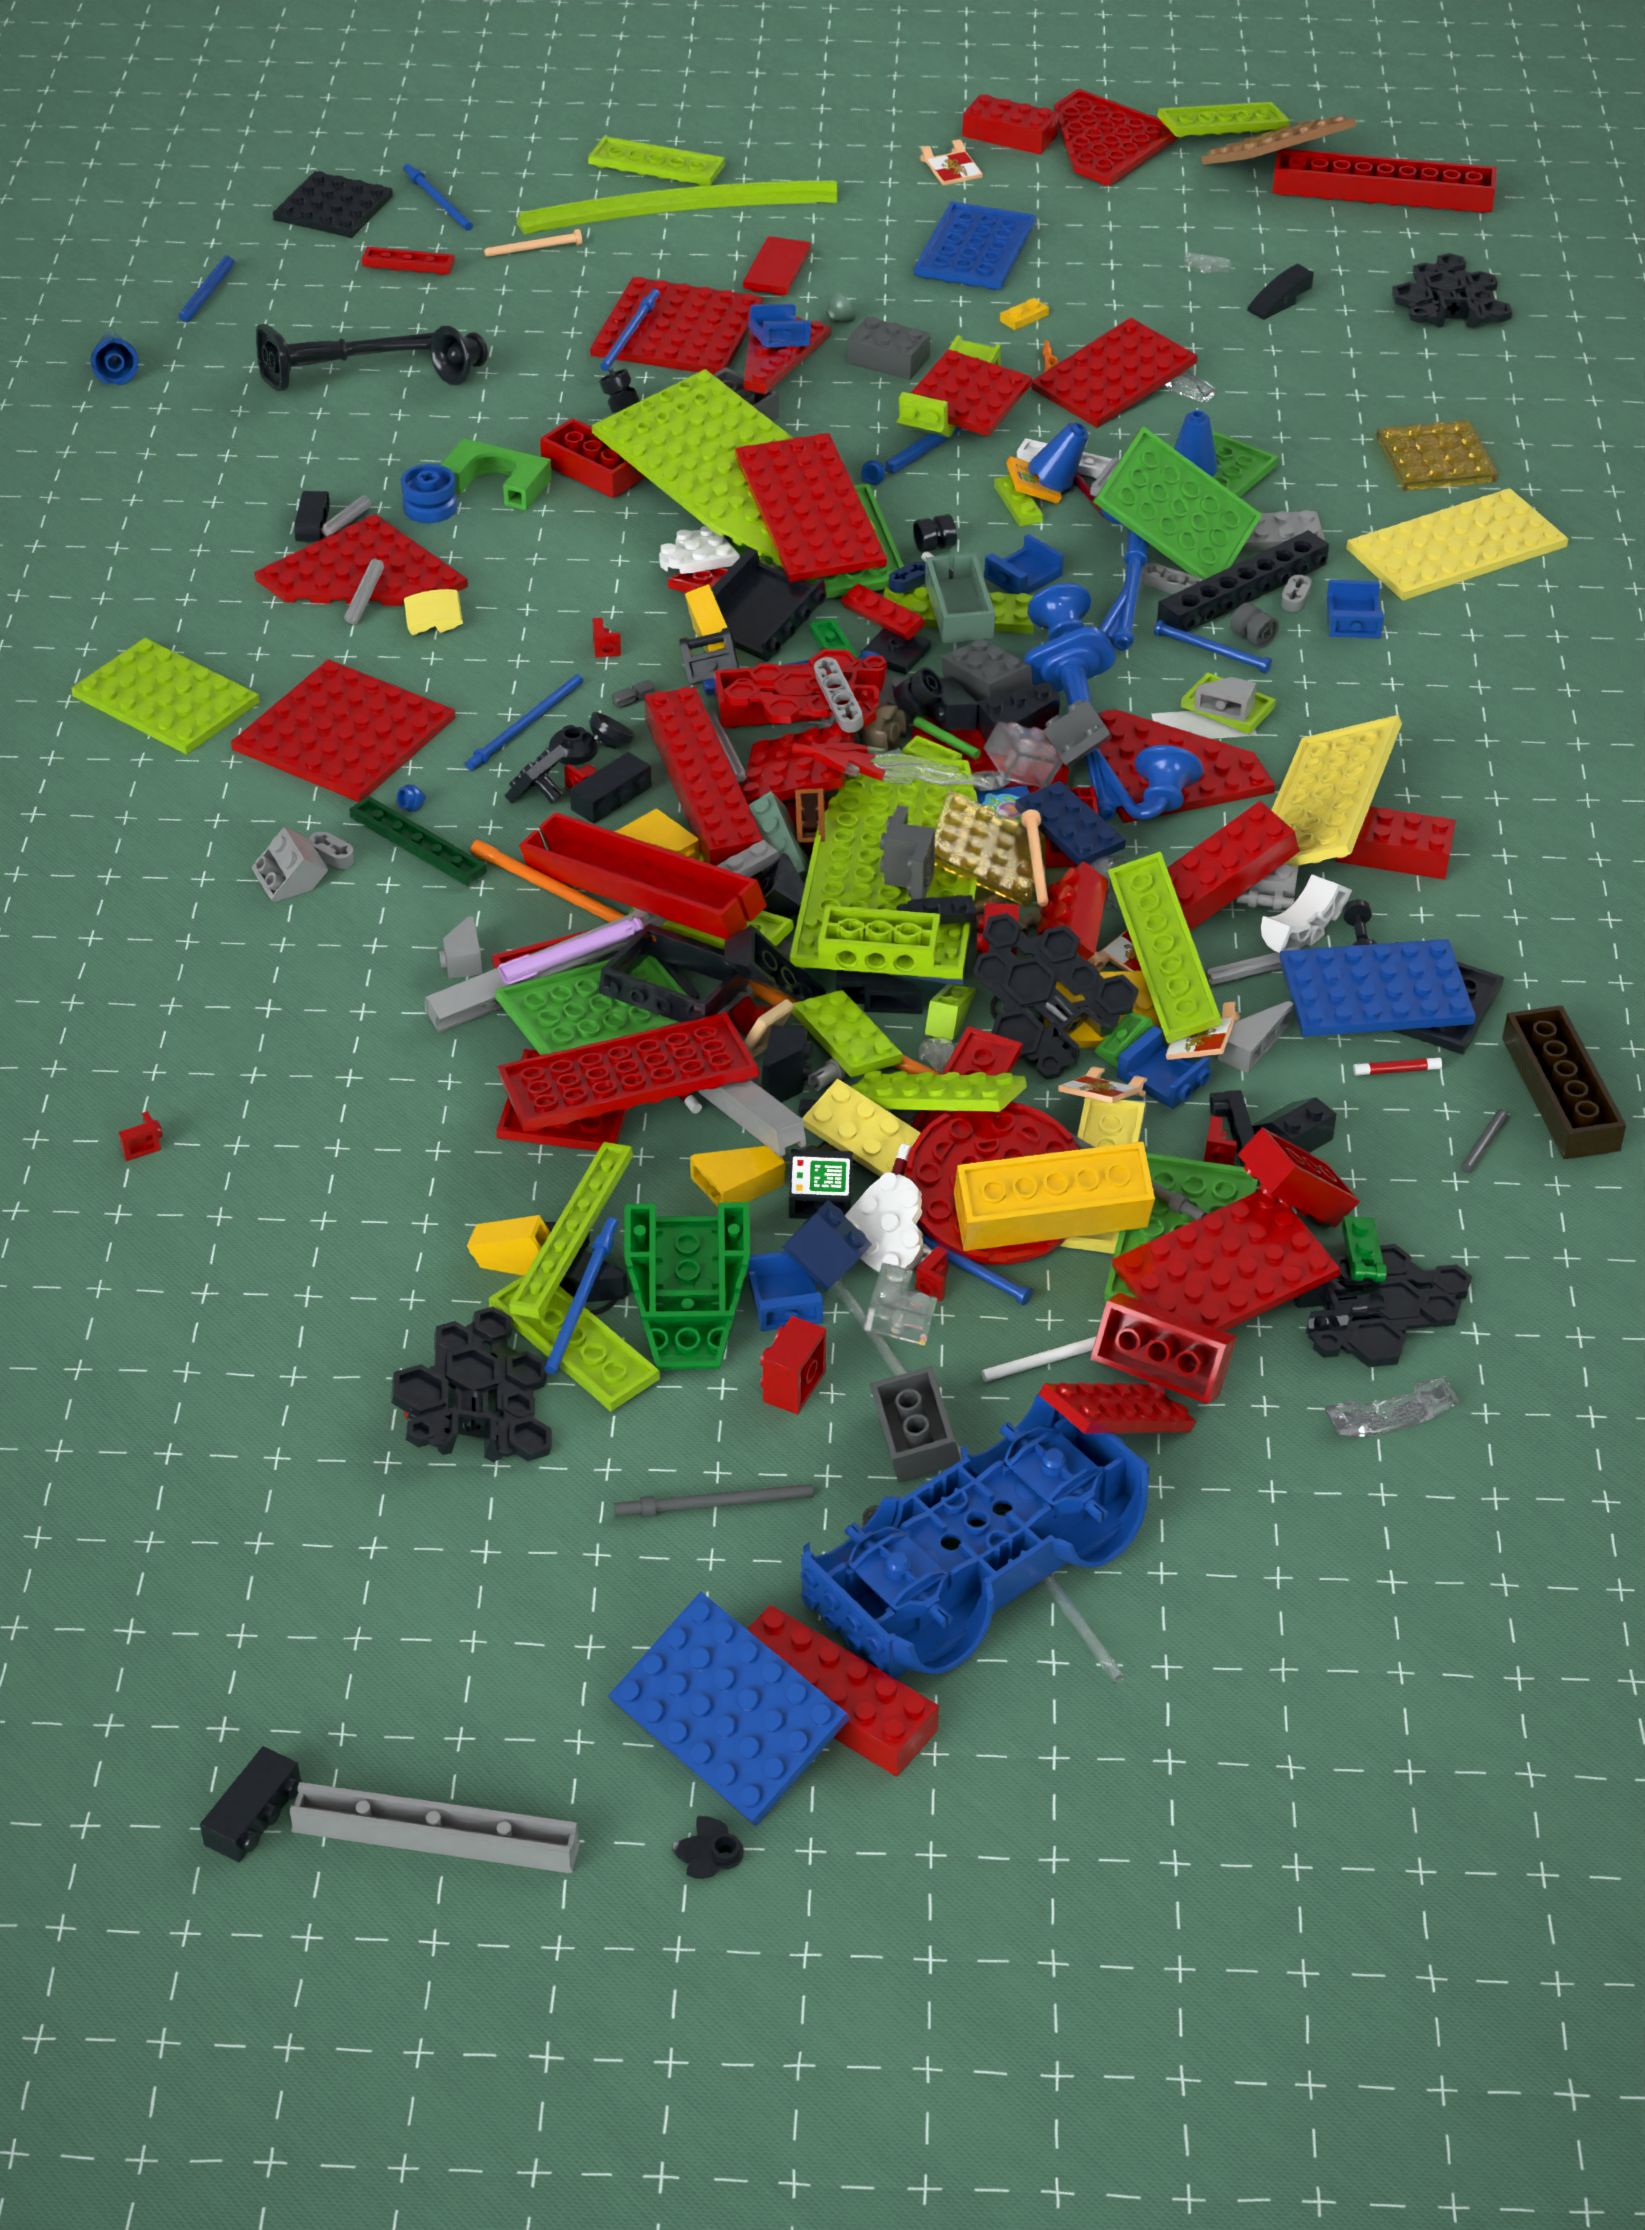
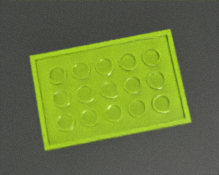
M143 638L71 687L73 697L186 755L260 703L258 693L147 638Z

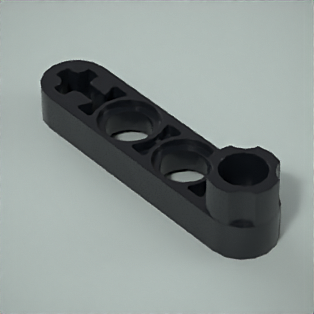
M1230 1090L1210 1093L1211 1116L1227 1117L1233 1141L1237 1142L1236 1152L1238 1154L1255 1136L1242 1091ZM1238 1156L1240 1166L1243 1167L1245 1163Z

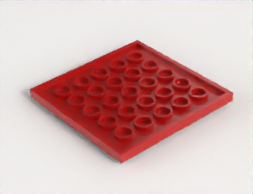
M632 277L590 347L591 356L605 358L638 311L642 299L648 296L652 289H657L660 295L655 301V307L650 313L646 314L615 360L697 373L706 369L714 375L725 367L729 368L750 330V306L763 304V297L750 293H734L730 290L721 291L709 287L689 286L685 283L675 284L665 280L655 281L644 277Z
M328 659L231 741L232 750L360 802L455 719V709Z

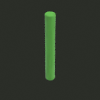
M920 716L914 719L913 725L975 760L979 758L981 750Z

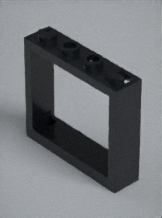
M648 924L601 968L599 994L682 1023L718 1014L749 984V980L727 966L724 961L725 950ZM652 935L656 936V942L653 941ZM648 956H652L723 982L704 1001L630 976L629 974ZM694 1006L700 1007L701 1011L695 1010Z

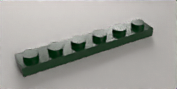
M370 796L349 808L352 819L466 886H469L487 873V867L484 862Z

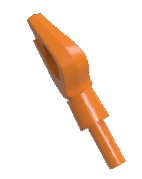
M1045 340L1042 354L1046 372L1057 365L1059 361L1056 356L1052 355L1049 340Z

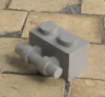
M1281 865L1238 896L1237 903L1248 904V907L1256 908V905L1273 907V910L1281 911V908L1288 909L1294 904L1298 866Z

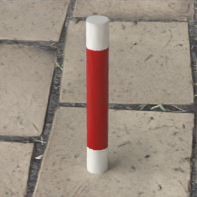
M1439 1057L1354 1064L1353 1074L1354 1076L1436 1070L1442 1069V1060Z

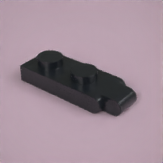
M972 895L909 900L907 904H900L896 907L897 911L940 914V924L976 922V910Z

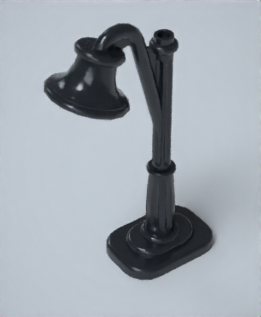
M258 324L256 328L259 372L263 380L276 391H285L289 387L291 367L339 359L346 361L348 356L427 349H430L432 363L440 378L450 385H460L467 379L471 365L481 367L485 364L488 357L486 342L480 334L470 332L463 337L457 329L451 326H441L434 333L353 342H345L344 339H339V341L286 344L283 336L268 324Z

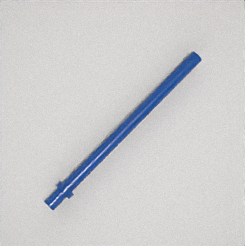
M576 674L483 749L478 748L474 751L473 756L465 762L467 769L472 771L481 763H487L492 754L582 684V677Z

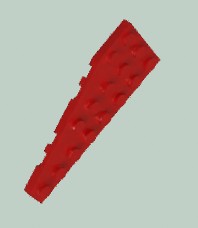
M819 321L810 322L809 346L764 347L750 330L743 390L762 394L769 392L831 336V327L825 326L824 323Z

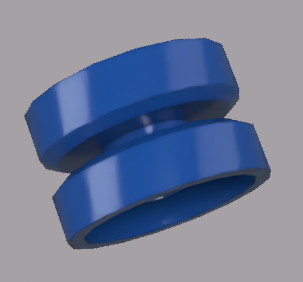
M423 464L412 467L403 473L401 478L404 513L408 518L419 523H437L449 519L455 514L457 509L456 484L454 474L450 469L437 464Z

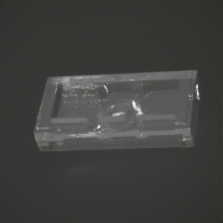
M1185 253L1184 262L1186 267L1198 268L1203 273H1213V271L1230 273L1231 262L1228 258Z

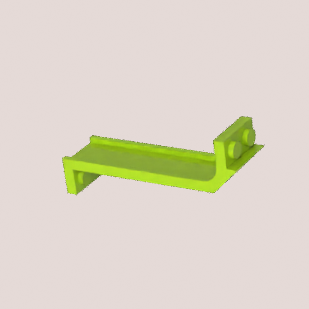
M957 335L949 347L950 350L1001 366L1000 344H996L995 347L961 340V336ZM902 392L899 396V418L896 423L904 428L950 438L956 426L948 423V402Z

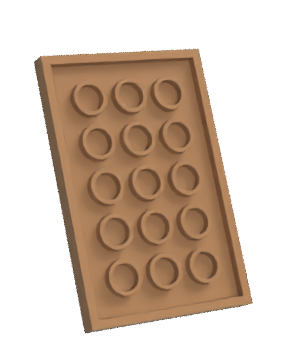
M1345 115L1334 118L1307 120L1296 123L1295 126L1279 128V131L1266 132L1259 137H1249L1242 142L1226 144V147L1208 150L1209 154L1201 156L1202 164L1254 158L1356 127L1355 118L1346 119Z

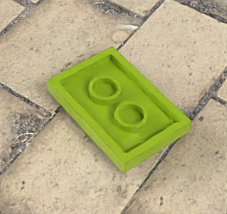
M1208 672L1181 698L1182 708L1249 735L1273 711L1276 705V699L1256 692L1254 706L1245 722L1194 710L1197 686L1224 679Z

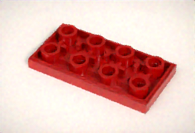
M768 236L743 281V288L755 293L769 292L776 296L787 295L811 250V242Z

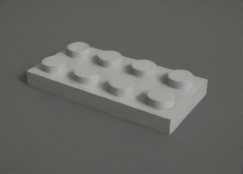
M1317 511L1261 513L1262 517L1241 551L1268 550L1307 530L1325 541Z

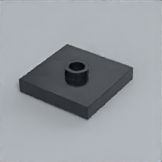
M883 628L862 651H870L883 656L887 661V669L906 675L931 648V641L916 635L907 641Z

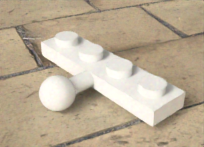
M1025 438L1017 450V458L1030 462L1047 443ZM1083 452L1077 472L1097 479L1112 459Z

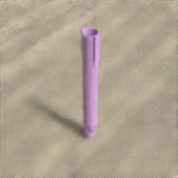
M634 918L632 921L627 919L531 956L527 954L500 964L498 968L501 979L506 986L536 977L539 972L632 938L644 929L643 923L640 918Z

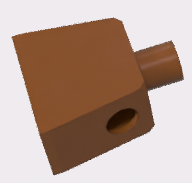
M795 789L797 842H814L816 832L808 831H817L818 824L821 842H825L824 789Z

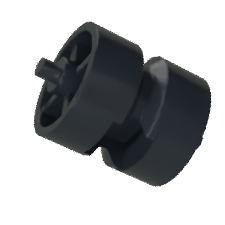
M613 368L608 369L609 374L599 380L604 394L610 395L608 405L612 413H617L640 402L636 390L629 387L631 377L627 369L614 372Z

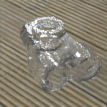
M925 1038L919 1045V1058L930 1063L933 1070L941 1074L954 1052V1045L945 1038H938L937 1040Z

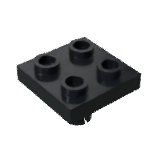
M561 745L553 751L547 748L536 758L537 760L534 763H528L519 772L520 774L509 783L511 789L504 796L512 804L529 789L536 786L549 803L553 804L564 792L557 787L548 774L567 752Z

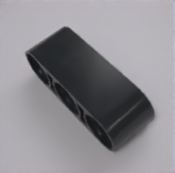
M328 491L302 492L295 521L296 541L318 542L323 539L324 534L321 533V528L327 522L330 506Z

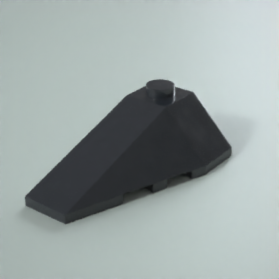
M749 925L725 941V963L730 969L736 970L744 978L797 1002L826 995V990L800 967L792 964L790 958L753 925Z

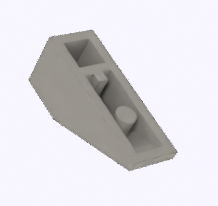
M1286 1001L1234 1022L1223 1054H1218V1060L1249 1073L1290 1026L1293 1003Z

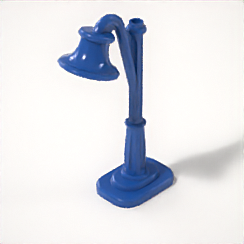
M1100 508L1102 515L1107 520L1125 526L1117 519H1115L1113 516L1104 511L1102 508ZM1130 529L1128 531L1127 553L1124 556V561L1127 564L1124 587L1099 626L1107 634L1108 638H1112V642L1118 650H1127L1134 642L1132 627L1142 567L1148 561L1147 552L1150 545ZM1054 584L1034 595L1028 604L1027 614L1032 623L1038 627L1049 629L1048 638L1051 641L1085 627L1080 619L1090 609L1091 597L1088 590L1078 584Z
M1086 626L1033 648L1024 656L1023 662L1031 665L1033 686L1049 682L1056 692L1064 690L1068 706H1071L1080 699L1083 703L1088 700L1092 705L1087 679L1109 670L1115 663L1116 653L1113 644L1102 629ZM1156 745L1145 748L1137 754L1134 764L1137 773L1149 782V787L1145 789L1143 794L1144 801L1136 804L1100 752L1099 747L1085 756L1091 787H1094L1097 800L1098 815L1104 821L1112 819L1119 806H1123L1132 818L1138 820L1152 819L1163 811L1176 810L1182 806L1184 801L1182 789L1200 780L1204 771L1201 761L1184 748L1172 745Z

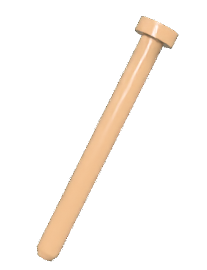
M575 229L572 234L489 247L484 249V254L487 257L574 242L577 246L582 245V235L580 229Z
M1027 810L1021 815L1022 825L1027 828L1037 903L1041 907H1045L1049 901L1038 832L1041 816L1036 810Z

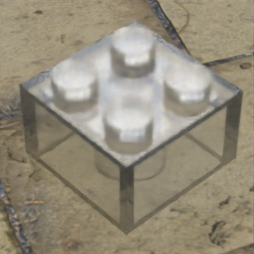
M998 721L984 746L985 751L1005 780L1044 788L1051 784L1063 763L1057 755L1056 749L1049 743L1042 730L1036 727L1031 729L1022 727L1014 722L1008 724Z

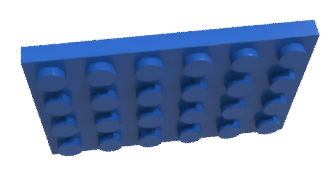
M951 201L914 267V275L925 279H939L948 283L957 282L967 286L987 287L990 290H1001L1036 223V215Z
M1449 939L1280 951V964L1302 1037L1472 1025L1475 1022L1476 1015Z
M701 1591L608 1695L613 1702L755 1826L759 1824L850 1719V1716Z

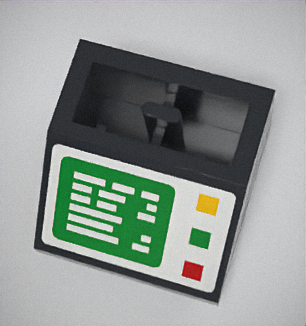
M791 1149L789 1218L808 1219L827 1200H830L836 1207L840 1208L844 1216L851 1209L853 1151Z

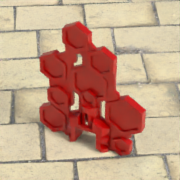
M823 649L808 660L809 666L805 665L803 668L779 667L778 664L760 663L749 671L750 680L734 682L725 688L724 697L730 706H750L754 702H761L764 706V714L771 723L791 724L803 715L827 718L834 716L816 680L814 664L817 660L831 657L837 661L862 710L864 722L862 728H865L877 719L875 708L879 706V692L882 691L887 661L883 656L869 655L862 660L855 658L849 650ZM825 670L827 675L831 674V672ZM835 684L829 686L828 688L834 689L840 687L841 685ZM763 691H774L776 694H773L772 692H763ZM840 701L837 705H844L849 701ZM850 714L846 715L850 720L852 719Z

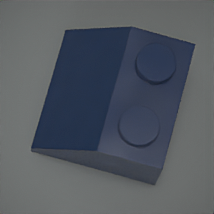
M827 1200L803 1223L782 1248L826 1292L852 1267L872 1243L860 1229H857L844 1216L840 1208L836 1207L830 1200Z

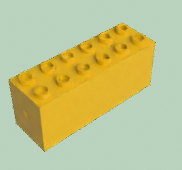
M1144 1141L957 1165L954 1199L963 1251L1147 1228L1155 1200Z

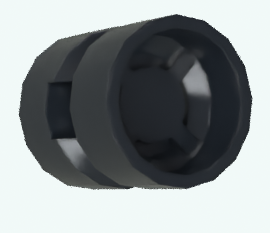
M950 514L935 516L933 521L930 518L915 520L913 523L915 544L921 553L935 550L937 545L940 548L956 545V526Z
M927 667L921 668L909 679L904 680L894 688L896 703L901 710L911 716L916 715L944 694V686L940 677Z

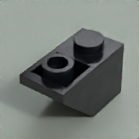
M582 1247L559 1284L573 1298L593 1253ZM603 1260L586 1302L612 1300V1298L624 1299L627 1297V1274L619 1267Z

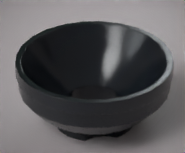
M593 712L589 724L593 733L592 737L608 748L616 749L617 747L629 745L636 736L628 727L599 712Z
M573 725L563 727V729L552 736L549 742V749L551 751L561 745L567 752L559 761V763L565 765H580L589 762L596 756L598 751L596 739L592 737L593 734L583 727Z

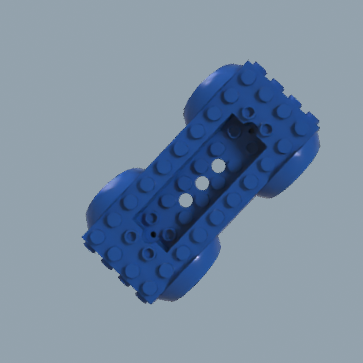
M1037 1394L1029 1412L1016 1427L1010 1422L1002 1425L1000 1433L1005 1436L1002 1440L989 1449L974 1455L968 1454L965 1445L960 1448L962 1460L903 1498L884 1497L874 1515L861 1529L855 1522L846 1527L845 1534L850 1539L828 1553L814 1556L810 1551V1542L803 1546L804 1554L801 1555L802 1571L800 1572L802 1578V1600L810 1610L815 1609L823 1617L826 1626L831 1631H837L844 1638L846 1645L853 1653L858 1652L866 1662L894 1679H897L909 1670L925 1674L948 1672L962 1664L973 1654L989 1628L992 1614L1066 1563L1086 1568L1099 1567L1113 1561L1127 1549L1143 1523L1147 1508L1150 1467L1145 1459L1134 1454L1117 1435L1112 1433L1084 1434ZM998 1503L1009 1504L1012 1510L1007 1512L1005 1516H1000L994 1513L993 1507ZM975 1520L983 1521L985 1525L982 1527H972L968 1523ZM947 1537L957 1538L960 1544L955 1550H947L942 1547L941 1541Z

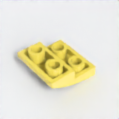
M431 590L404 598L407 627L412 636L420 632H426L436 626L439 633L463 624L457 590Z

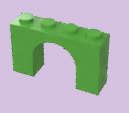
M465 438L458 443L440 464L453 472L456 484L455 493L461 494L471 481L478 476L488 473H501L510 476L503 484L504 504L527 510L552 480L551 459Z

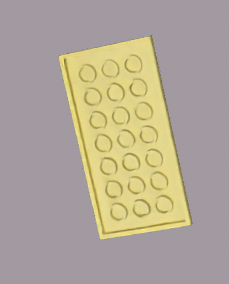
M1509 488L1347 540L1346 549L1404 601L1567 547L1568 538Z
M1398 715L1301 739L1272 807V811L1295 831L1300 850L1298 854L1284 864L1299 866L1308 863H1319L1335 857L1343 858L1352 853L1400 731L1402 722Z

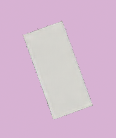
M1192 711L1151 714L1155 722L1210 739L1257 736L1255 729L1249 735Z

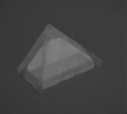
M1189 372L1181 373L1165 384V389L1205 404L1218 392L1217 388Z

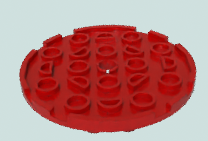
M1010 1102L1000 1112L953 1111L949 1114L947 1112L943 1113L921 1132L913 1144L907 1161L905 1177L910 1179L922 1193L920 1208L922 1215L918 1220V1224L941 1247L975 1262L994 1265L1016 1264L1039 1258L1053 1251L1065 1242L1067 1238L963 1251L954 1199L957 1165L1079 1150L1073 1141V1136L1064 1126L1044 1112L1015 1102Z

